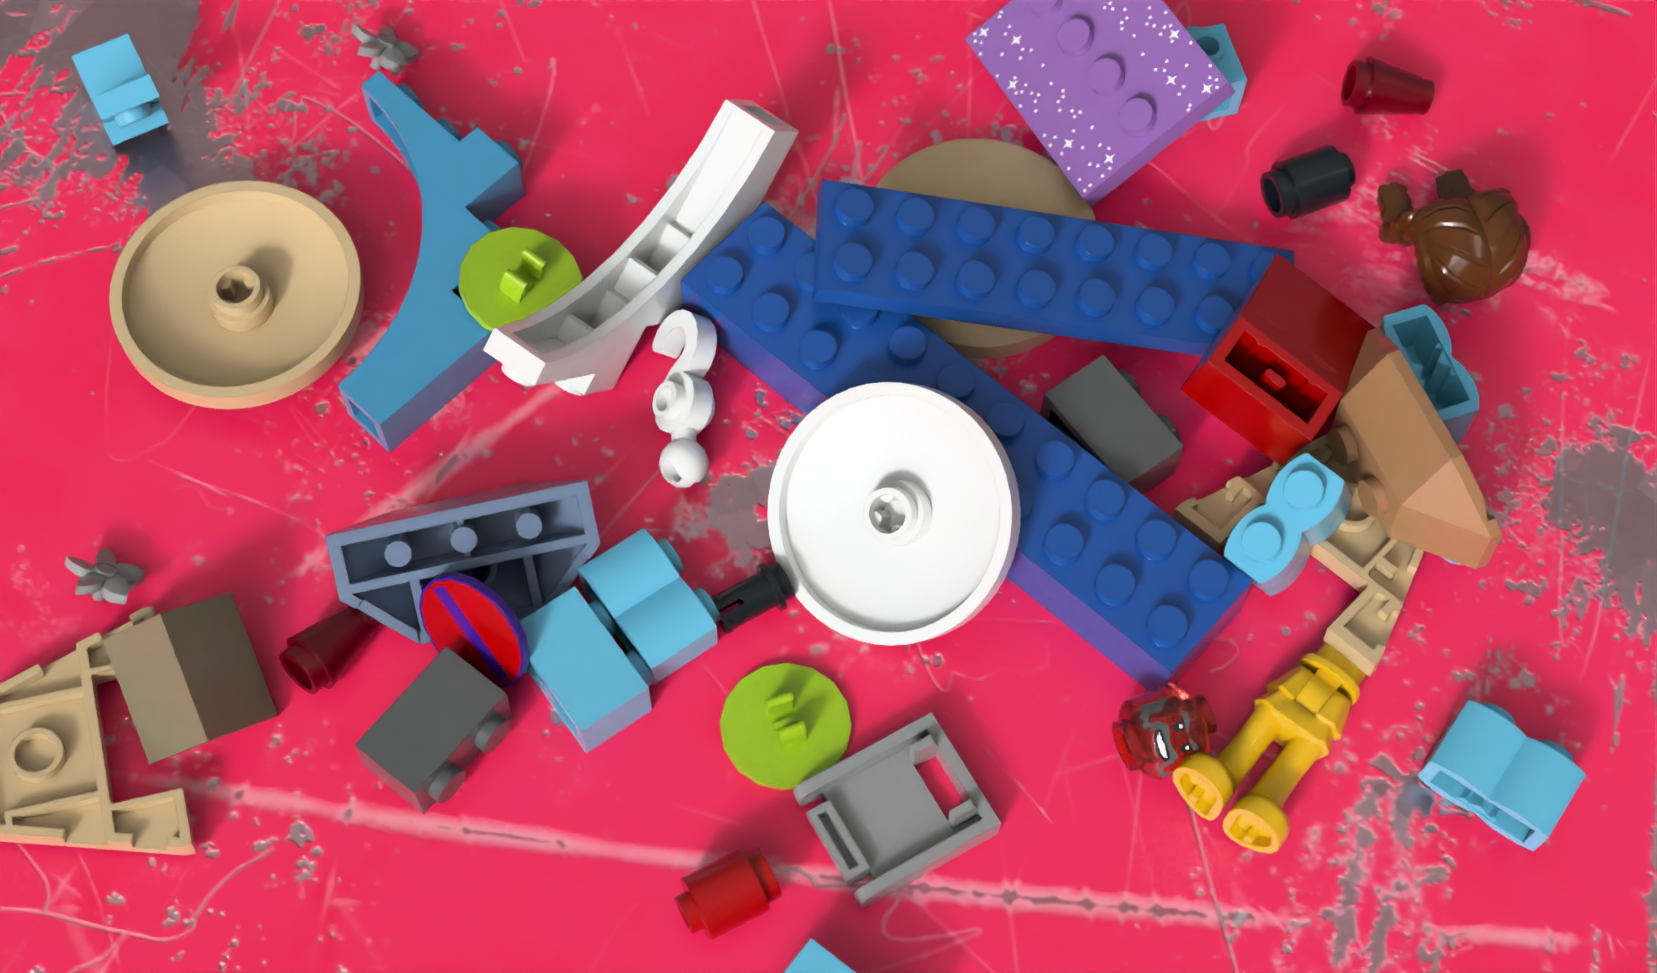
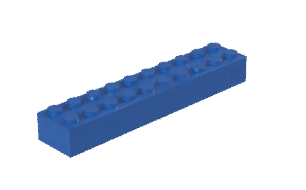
M765 201L680 280L683 309L710 319L716 329L717 345L806 416L821 403L838 393L857 386L880 382L912 383L934 388L955 397L978 414L1001 442L1011 462L1019 490L1021 508L1019 539L1013 562L1006 577L1159 700L1171 690L1240 612L1253 583L1251 578L911 314L813 301L815 240Z

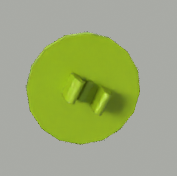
M509 227L489 232L470 246L460 265L459 292L467 312L484 329L492 332L495 327L522 320L553 304L582 283L583 277L574 256L558 240L535 229Z
M792 663L763 666L740 679L725 699L720 719L724 751L737 771L760 786L784 791L795 789L802 782L839 763L846 754L852 729L847 701L835 683L811 667Z

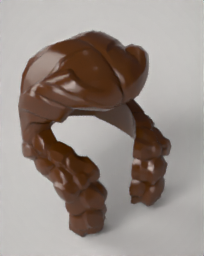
M1462 169L1447 171L1435 178V182L1438 185L1436 189L1438 196L1443 200L1413 208L1410 196L1407 193L1408 189L1405 185L1393 182L1389 185H1380L1378 187V197L1376 200L1381 211L1380 219L1383 222L1379 230V239L1383 243L1398 244L1400 247L1414 246V254L1417 258V271L1421 282L1424 284L1423 288L1437 305L1444 303L1464 304L1490 298L1504 288L1511 287L1520 278L1531 248V232L1529 225L1518 211L1517 202L1511 196L1508 189L1497 188L1475 191L1470 186L1468 178Z

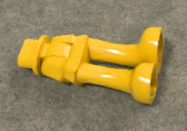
M1324 642L1316 654L1308 653L1304 655L1297 667L1267 685L1268 693L1254 701V712L1239 733L1220 754L1214 758L1197 752L1188 755L1173 771V782L1180 795L1199 816L1209 821L1215 820L1230 802L1238 786L1272 741H1275L1283 747V750L1249 793L1232 807L1226 815L1222 827L1224 833L1241 846L1269 854L1278 851L1286 841L1290 830L1289 817L1282 807L1307 770L1316 760L1329 754L1332 741L1341 739L1350 707L1360 697L1358 685L1365 678L1366 674L1326 642Z

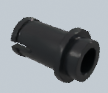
M778 562L769 567L761 563L756 566V574L716 595L710 596L719 613L735 604H740L739 607L720 616L721 620L718 623L726 634L733 632V629L774 607H777L779 611L786 609V601L795 597L793 586Z

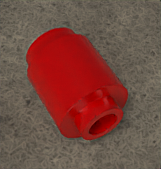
M757 847L745 854L738 849L680 878L684 892L675 896L674 900L690 933L693 935L703 929L708 939L712 941L770 911L769 903L782 897V893L768 861Z

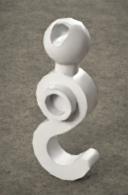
M684 309L674 311L665 318L657 330L652 343L654 352L674 359L679 357L670 369L664 382L655 391L652 402L655 421L659 429L671 434V442L661 451L659 467L663 478L677 488L690 487L706 476L709 460L705 449L696 442V435L709 425L715 412L712 388L703 377L711 367L716 353V329L710 319Z

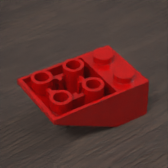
M1277 253L1182 384L1180 390L1281 466L1313 440L1344 394L1367 332L1376 327Z

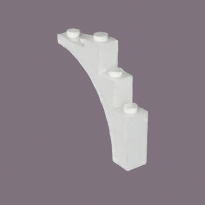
M726 99L702 142L675 182L647 218L616 252L582 283L553 304L522 320L495 327L483 350L502 363L501 370L506 376L525 386L534 387L554 382L563 390L578 396L613 389L644 329L647 326L662 324L671 313L680 310L682 306L680 280L759 207L799 131L751 100Z

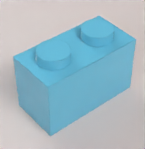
M574 586L519 621L526 633L530 651L528 673L586 754L652 711L648 686L654 683V679L636 651L632 649L624 654L612 636L617 633L616 626L598 600L588 604Z

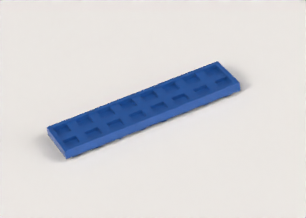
M823 179L817 192L813 301L1203 356L1273 257L1279 253L1294 266L1295 261L1294 251Z

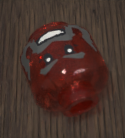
M1173 682L1162 684L1124 700L1118 711V720L1112 723L1111 730L1117 752L1125 766L1131 772L1139 770L1147 778L1158 780L1173 775V771L1185 757L1197 752L1208 755L1210 751V734L1216 732L1217 724L1211 706L1202 695L1193 697L1184 686Z

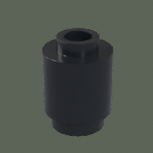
M1326 144L1275 162L1270 171L1262 174L1260 186L1264 202L1274 217L1282 218L1287 216L1290 219H1297L1347 201L1350 197L1351 186L1355 184L1356 177L1353 164L1347 154L1344 152L1339 153L1334 146Z

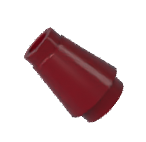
M1371 56L1367 57L1364 61L1354 59L1350 62L1345 72L1341 89L1343 106L1352 107L1355 114L1425 115L1429 111L1434 97V82L1432 80L1423 79L1421 76Z
M347 605L288 638V648L279 655L280 662L290 678L306 692L316 694L323 687L331 689L369 642L371 636L379 630V624L377 620L358 608L355 609Z

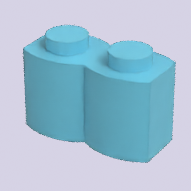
M1426 304L1384 316L1379 328L1400 349L1457 445L1460 444L1479 410V394L1469 372L1459 361L1451 356L1452 344L1446 326L1441 318Z
M1309 453L1302 454L1293 459L1273 480L1266 497V504L1249 512L1234 527L1225 545L1224 557L1251 578L1253 584L1270 597L1282 592L1299 577L1305 568L1311 546L1321 543L1331 536L1344 521L1352 501V495L1345 481Z
M642 528L578 568L580 586L590 602L598 600L606 609L616 626L617 633L615 635L627 653L633 649L642 658L654 679V683L651 684L653 686L717 645V626L715 623L720 621L721 618L716 605L707 592L701 587L693 591L679 576V573L684 571V567L673 546L665 538L656 542Z
M1468 699L1454 716L1417 776L1436 793L1455 805L1475 813L1483 822L1503 836L1524 848L1535 851L1549 838L1586 773L1574 763L1572 754L1563 746L1550 740L1542 739L1538 741L1527 737L1516 726L1514 718L1503 708L1492 703L1483 702L1480 704Z

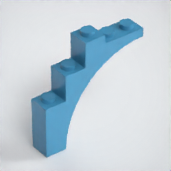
M378 71L361 84L370 119L390 138L405 159L418 184L422 200V236L419 257L411 285L397 315L382 339L362 363L338 384L348 414L390 453L498 361L483 350L492 332L484 329L467 312L459 292L460 265L470 246L487 233L501 230L493 221L525 194L520 172L523 165L518 154L508 143L503 140L493 141L478 127L462 139L458 131L447 120L440 119L436 121L424 110L418 96L407 85L400 84L396 86Z

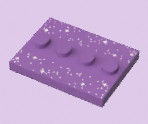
M1011 0L965 38L968 45L1090 207H1093L1236 92L1163 0Z

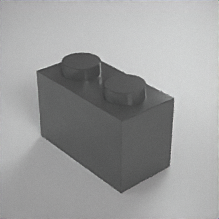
M1104 354L1044 393L1040 415L1142 495L1175 474L1184 447L1178 430L1166 416L1155 414L1141 398L1140 389L1133 377L1123 369L1117 370Z
M446 646L354 745L364 766L424 815L436 801L439 804L445 803L458 791L466 777L464 770L481 751L488 754L499 746L510 730V720L513 714L507 693Z

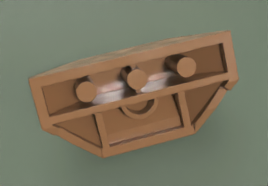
M1379 327L1369 330L1351 372L1350 382L1341 397L1328 432V441L1332 454L1338 463L1347 465L1358 485V496L1362 507L1369 516L1377 518L1387 537L1475 570L1488 565L1503 533L1494 516L1488 513L1483 494L1463 454L1400 349L1390 338L1385 336Z

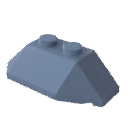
M587 479L517 484L394 510L325 534L339 600L355 609L358 608L380 623L419 644L432 642L424 629L419 604L422 590L437 575L457 572L478 579L497 592L514 611L518 620L521 621L565 593L578 576V568L586 564L600 545Z

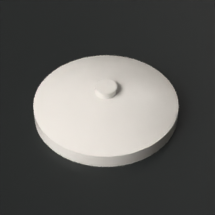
M898 382L871 383L850 388L834 395L811 411L790 435L779 455L770 482L767 512L769 536L776 562L781 565L793 586L795 596L802 605L822 623L844 636L861 642L890 646L907 645L934 639L959 628L975 617L997 593L1007 576L1018 545L1021 517L1019 490L1011 462L1001 442L985 421L967 405L940 390L924 385Z

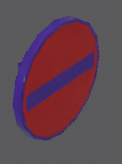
M457 572L437 575L422 590L419 609L423 626L439 653L447 646L499 688L510 687L527 672L530 651L526 633L514 611L497 592L478 579Z

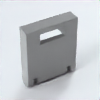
M932 712L809 778L793 790V795L800 806L808 805L821 797L824 798L825 802L807 811L806 817L847 886L855 884L869 875L872 878V881L861 886L854 893V898L861 909L878 902L999 834L1001 827L1000 820ZM934 757L937 758L964 802L950 810L948 820L916 770V767Z

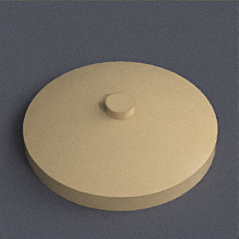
M961 139L929 146L903 159L890 169L876 185V187L1096 221L1092 208L1080 196L1060 167L1034 151L1003 141ZM912 315L966 358L989 359L1016 355L1040 346L1057 336Z
M253 180L229 181L201 187L172 200L151 215L134 232L121 252L113 271L109 294L110 315L117 338L132 365L154 387L177 400L195 406L226 410L245 409L262 406L291 396L319 379L335 364L350 344L358 328L364 306L365 284L360 260L348 231L334 213L321 202L297 189L277 183Z

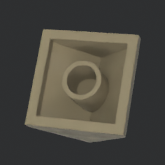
M232 592L160 613L103 639L149 765L279 716Z

